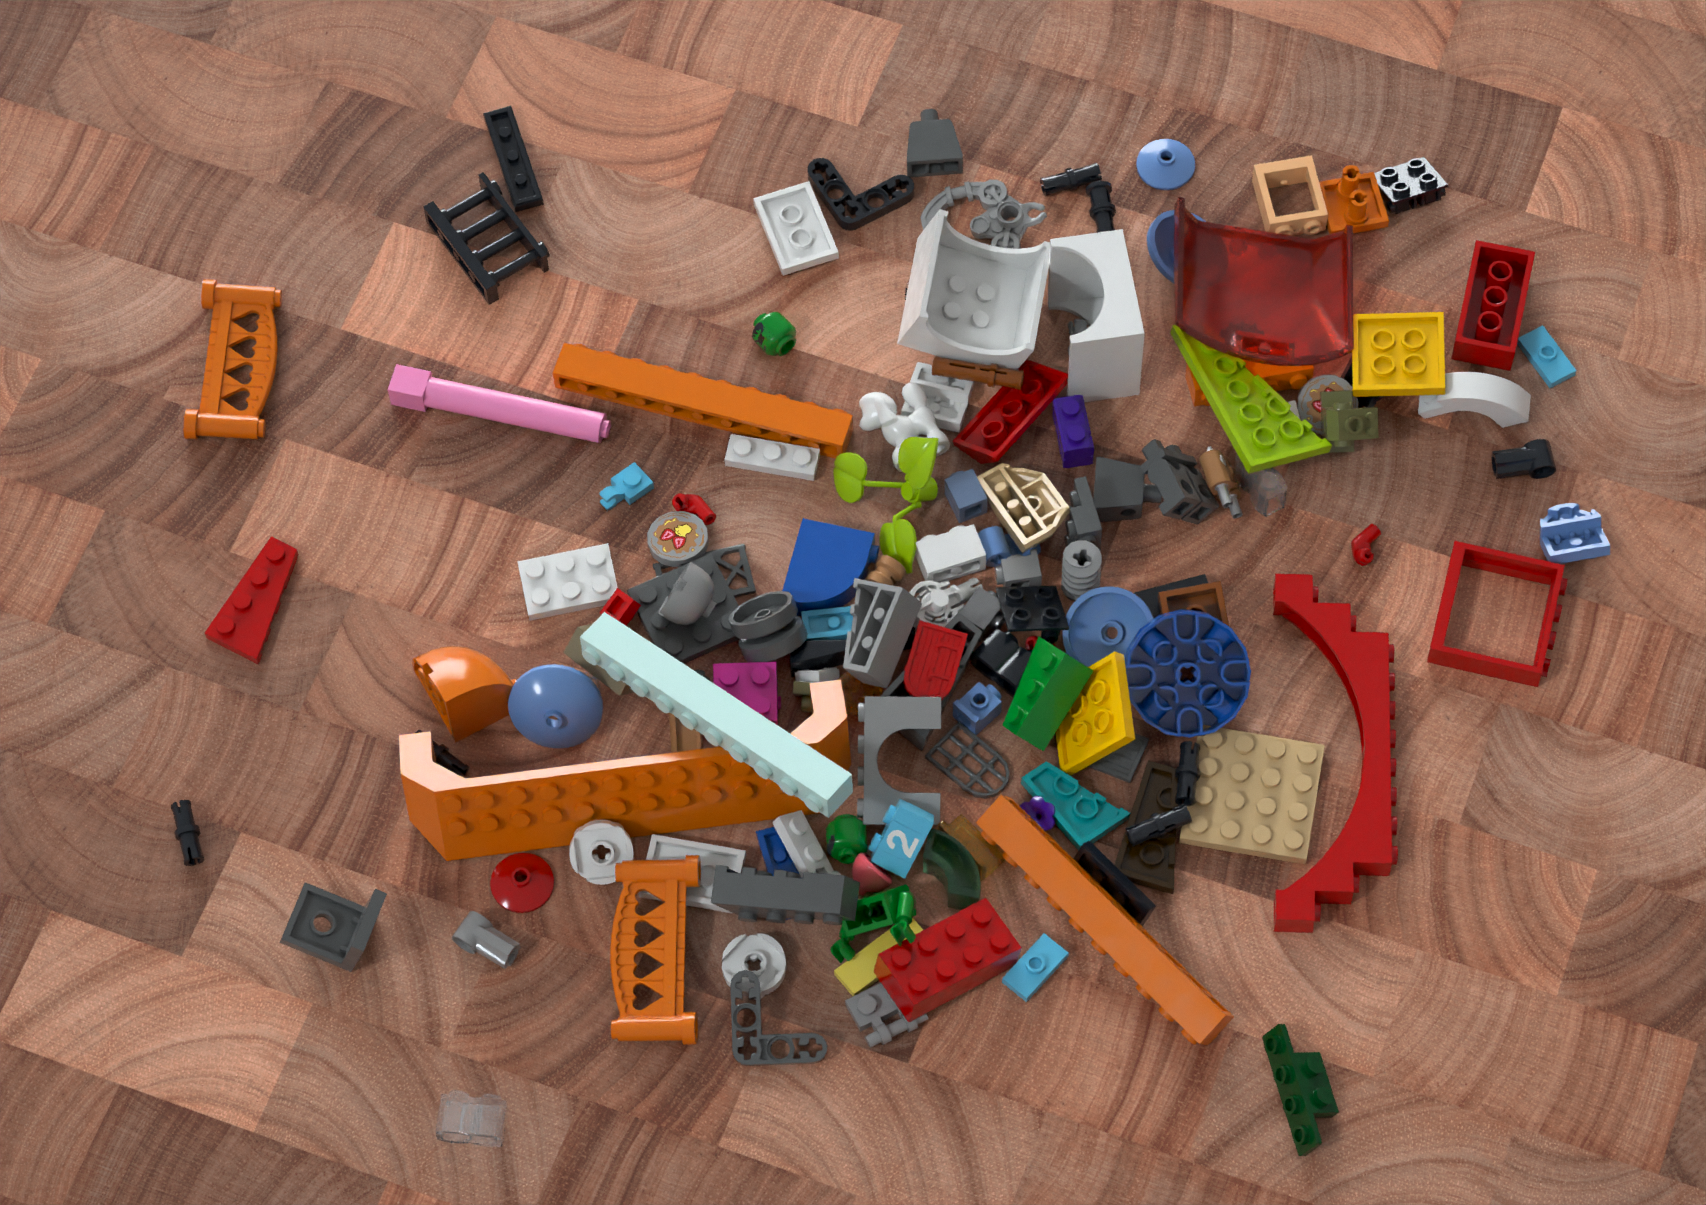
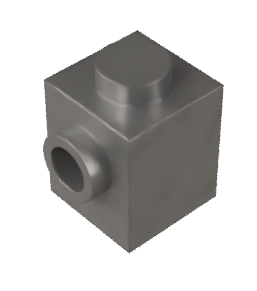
M978 587L959 612L982 631L980 639L982 643L995 629L1000 630L1005 623L997 593L993 591L987 592Z

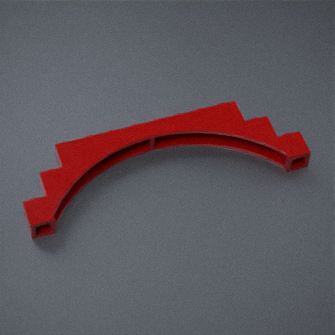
M1275 573L1273 615L1283 616L1301 630L1319 648L1344 685L1354 709L1360 733L1362 751L1361 781L1358 796L1349 819L1329 850L1304 876L1285 890L1276 889L1274 897V932L1313 933L1314 923L1320 922L1321 904L1351 905L1353 893H1359V875L1389 876L1391 866L1397 865L1398 847L1392 846V835H1397V816H1391V806H1396L1397 788L1391 787V777H1396V758H1391L1390 748H1395L1396 730L1390 729V720H1395V701H1390V691L1395 689V673L1389 672V663H1394V644H1389V633L1356 632V615H1351L1350 603H1318L1319 589L1318 586H1313V575Z

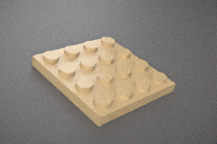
M1203 725V729L1211 727L1208 725ZM1220 728L1214 733L1197 736L1196 743L1200 744L1198 769L1201 771L1200 779L1196 782V802L1193 806L1187 807L1192 823L1182 826L1179 843L1306 865L1325 745Z

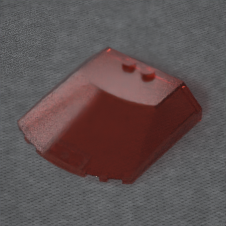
M1178 197L1174 205L1175 325L1188 335L1215 350L1261 364L1277 366L1314 365L1332 361L1352 353L1354 349L1353 226L1346 224L1342 231L1316 239H1308L1222 225L1196 219L1185 208V198Z

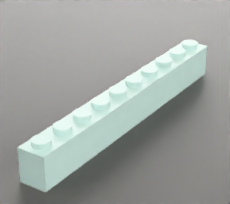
M604 612L580 636L582 655L587 662L602 667L611 678L616 681H623L638 696L647 697L662 712L671 713L677 717L686 728L690 730L695 729L700 732L709 743L714 746H721L736 761L740 763L745 762L754 768L760 777L764 779L769 778L778 784L787 795H795L804 801L811 811L820 812L829 818L853 793L851 773Z

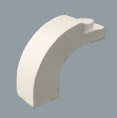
M1479 372L1446 373L1445 395H1420L1418 414L1426 419L1454 411H1472L1490 417L1504 428L1529 421L1531 395L1516 383L1499 376Z

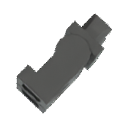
M1156 439L1150 441L1142 448L1147 461L1140 467L1143 473L1148 474L1151 483L1157 485L1164 499L1159 505L1163 516L1181 519L1182 521L1198 525L1219 507L1201 472L1194 468L1197 462L1193 456L1183 454L1177 445L1172 444L1164 448L1161 441Z

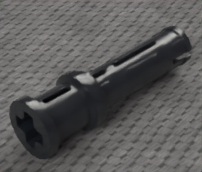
M1107 181L1090 183L1085 190L1087 196L1090 197L1091 208L1089 213L1096 223L1097 233L1115 230L1113 217L1115 216L1116 208L1111 202V183Z

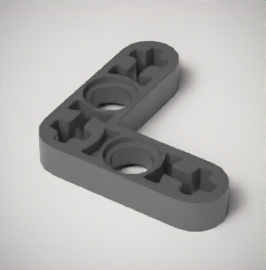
M747 970L739 971L733 976L730 985L732 1051L738 1063L743 1066L815 1064L825 1058L828 1049L827 1043L819 1034L762 1035L759 979L756 974ZM742 977H748L750 983H755V987L749 989V1000L756 998L755 1005L751 1003L736 1005V999L743 1001L742 990L736 988V984L742 983ZM744 1009H750L756 1015V1021L750 1027H742L737 1022V1015ZM757 1031V1037L750 1036L751 1047L757 1048V1053L751 1054V1059L745 1060L743 1054H738V1049L744 1048V1036L737 1038V1032L748 1034ZM800 1039L799 1046H808L809 1040L814 1039L817 1045L822 1046V1050L817 1051L816 1057H810L808 1051H799L801 1058L793 1059L795 1048L792 1040ZM779 1040L785 1041L790 1047L789 1054L782 1059L775 1058L771 1054L772 1044Z

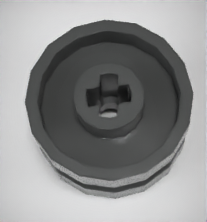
M775 591L756 596L735 608L729 615V624L734 635L740 638L738 645L747 662H769L779 659L793 652L806 641L807 630L803 620L796 616L798 608L793 596L789 592Z

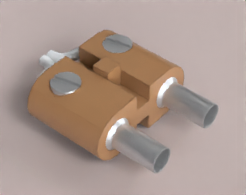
M1209 446L1207 447V452L1199 457L1206 477V483L1212 494L1216 495V498L1222 503L1223 508L1229 507L1232 518H1239L1243 515L1238 503V499L1242 494L1234 469L1221 451L1213 450Z

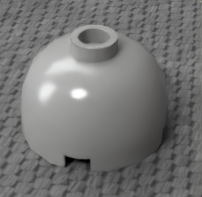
M690 561L673 585L672 591L664 600L658 614L680 625L695 623L701 616L707 619L716 605V602L712 600L715 591L714 582L709 574Z

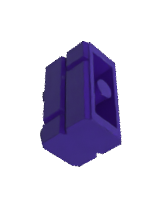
M1083 395L1054 399L1052 418L1063 468L1093 464L1094 445Z

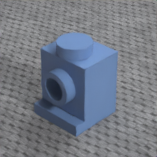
M978 682L960 700L957 699L953 702V717L973 734L977 735L1001 713V694L994 686L988 684L985 687Z

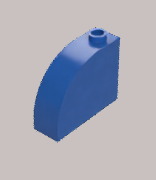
M802 519L782 590L789 592L793 596L798 608L796 616H801V611L843 607L856 596V589L853 587L854 578L865 580L870 564H876L878 559L879 546L875 545V533Z

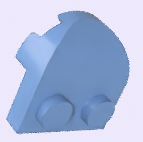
M1565 503L1549 508L1547 516L1544 519H1540V546L1547 561L1565 564L1610 555V543L1601 528V516L1596 510L1592 509L1590 513L1580 510L1577 503Z

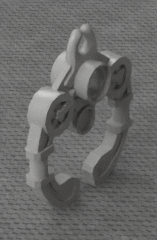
M988 180L986 182L968 181L964 182V186L950 189V186L945 187L944 191L927 204L920 219L924 230L939 209L945 210L950 206H954L953 200L968 197V201L971 202L976 199L980 201L983 209L987 211L971 220L970 229L972 235L978 239H992V246L1021 249L1020 241L1027 228L1040 224L1047 217V214L1041 212L1036 218L1029 217L1028 212L1030 210L1043 211L1045 206L1036 202L1021 204L1008 195L1007 188L1003 182ZM1008 218H1015L1012 221H1006Z

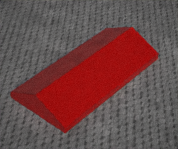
M1027 359L1018 368L1019 371H1024L1022 389L1018 390L1002 386L952 441L954 446L980 464L998 462L1068 384L1067 373Z

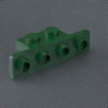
M1277 1024L1263 1035L1262 1040L1298 1155L1306 1156L1322 1144L1315 1118H1332L1339 1113L1320 1052L1294 1053L1286 1025Z

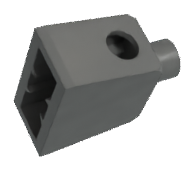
M935 109L923 110L920 113L921 121L910 123L907 149V176L913 178L963 174V154L952 121L950 119L939 120L938 112Z
M1096 457L1093 501L1100 522L1140 519L1142 517L1143 502L1161 503L1162 495L1157 485L1144 484L1145 473H1143L1140 465Z

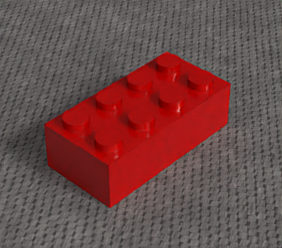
M1476 240L1455 337L1452 360L1511 371L1535 251Z
M984 898L915 934L916 939L914 942L909 943L906 939L902 941L901 946L896 944L879 953L873 972L906 1020L911 1022L1012 968L1017 963L1022 947L987 898Z

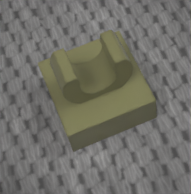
M794 681L793 695L795 697H802L801 711L812 713L809 683L816 682Z

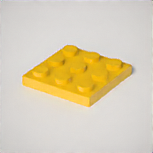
M1444 312L1352 314L1353 397L1445 395Z
M1114 651L1089 666L1093 673L1055 732L1060 770L1070 776L1135 740L1124 654Z

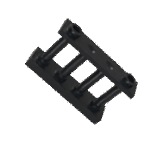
M482 172L478 175L481 190L447 210L444 208L440 210L434 201L423 206L427 224L490 305L499 300L497 287L500 286L499 282L528 265L536 262L544 273L549 270L547 258L550 257V254L542 241L537 242L501 196L502 191L495 180L490 181ZM486 200H489L496 209L495 212L462 231L460 229L455 230L451 225L452 220ZM503 220L512 230V232L479 251H471L467 246L470 239ZM518 241L528 251L494 272L491 270L487 272L483 267L485 260Z

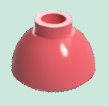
M859 853L852 866L853 880L860 882L859 894L862 896L867 892L882 891L892 884V877L884 868L870 862L871 857L866 853Z

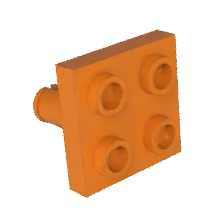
M1348 165L1343 168L1342 178L1319 182L1328 212L1327 228L1330 238L1388 227V215L1374 172L1360 174L1357 166Z

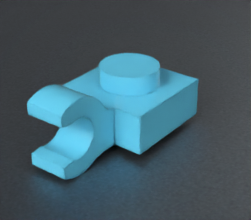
M634 462L611 478L612 486H608L600 491L599 495L603 498L600 500V504L607 511L614 508L623 499L631 505L654 489V483Z

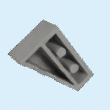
M854 578L853 587L856 589L855 604L851 605L850 608L853 621L851 631L847 632L843 668L864 684L887 688L922 603L902 587Z

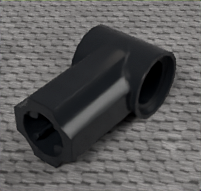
M1546 439L1532 440L1521 448L1492 451L1491 454L1492 470L1496 479L1529 475L1533 479H1543L1556 472L1550 442Z

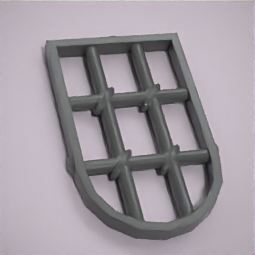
M960 722L925 755V759L960 786L963 791L976 798L987 799L995 797L1008 784L1009 768L1006 761L998 752L994 751ZM958 729L974 740L968 747L953 736ZM948 739L961 748L962 753L957 758L941 747ZM977 744L994 756L988 763L974 753L975 750L973 748ZM937 750L950 760L951 764L947 768H944L931 757ZM967 754L981 764L982 769L976 775L962 764L963 761L961 760ZM997 760L1004 766L1006 778L994 769L993 764ZM955 766H958L970 776L969 779L971 780L966 785L950 773ZM988 770L1000 779L1003 784L994 790L982 780L981 776ZM977 782L989 793L976 792L970 788Z

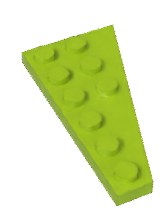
M1200 319L1172 325L1171 336L1248 474L1330 452L1332 444L1326 438L1321 440L1312 431L1313 426L1306 419L1301 421L1290 410L1291 405L1258 374L1254 376L1245 367L1246 362L1239 356L1234 357L1224 348V342Z

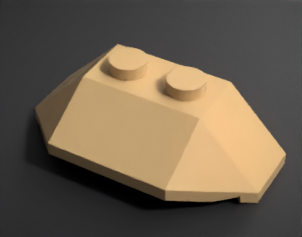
M1001 463L977 476L995 515L1022 553L1048 540L1070 513V507L1045 473L1025 468H1012L1009 464Z

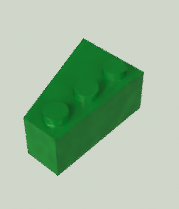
M1038 636L1002 726L1044 751L1087 683L1093 670Z

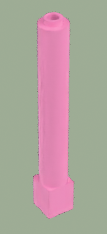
M398 364L395 366L388 387L391 405L426 412L427 407L596 443H601L603 438H608L611 428V421L607 420L606 413L434 378L431 371Z

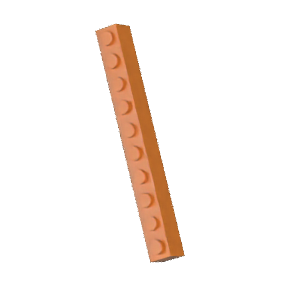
M564 343L553 370L555 388L748 437L820 449V455L835 459L838 455L846 453L853 432V415L841 409L831 410L819 407L813 402L791 400L782 394L771 395L763 393L754 387L744 388L732 385L726 380L716 381L704 378L694 372L684 373L666 365L656 366L638 358L628 359L617 356L610 351L600 352L592 350L582 344L572 345Z
M1000 795L978 819L976 824L983 830L980 833L981 836L993 846L998 844L1005 851L1002 854L1003 858L1015 868L1019 865L1027 873L1024 876L1027 882L1036 889L1041 887L1048 894L1046 900L1058 911L1063 909L1071 917L1068 921L1080 933L1086 931L1093 938L1090 942L1092 946L1103 955L1108 953L1115 960L1113 964L1115 969L1126 978L1130 975L1138 983L1136 989L1148 1000L1153 998L1160 1005L1159 1012L1170 1022L1175 1020L1184 1028L1181 1031L1182 1035L1194 1045L1197 1043L1209 1045L1234 1018L1197 979L1011 797Z

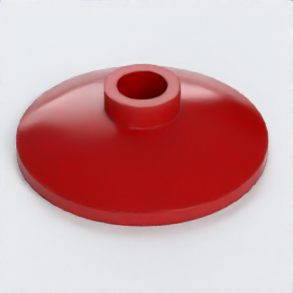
M516 853L504 858L493 870L490 880L491 892L496 902L504 909L515 913L531 912L543 906L552 895L554 889L553 872L548 863L541 857L531 853ZM519 875L527 876L523 882H518L515 879Z

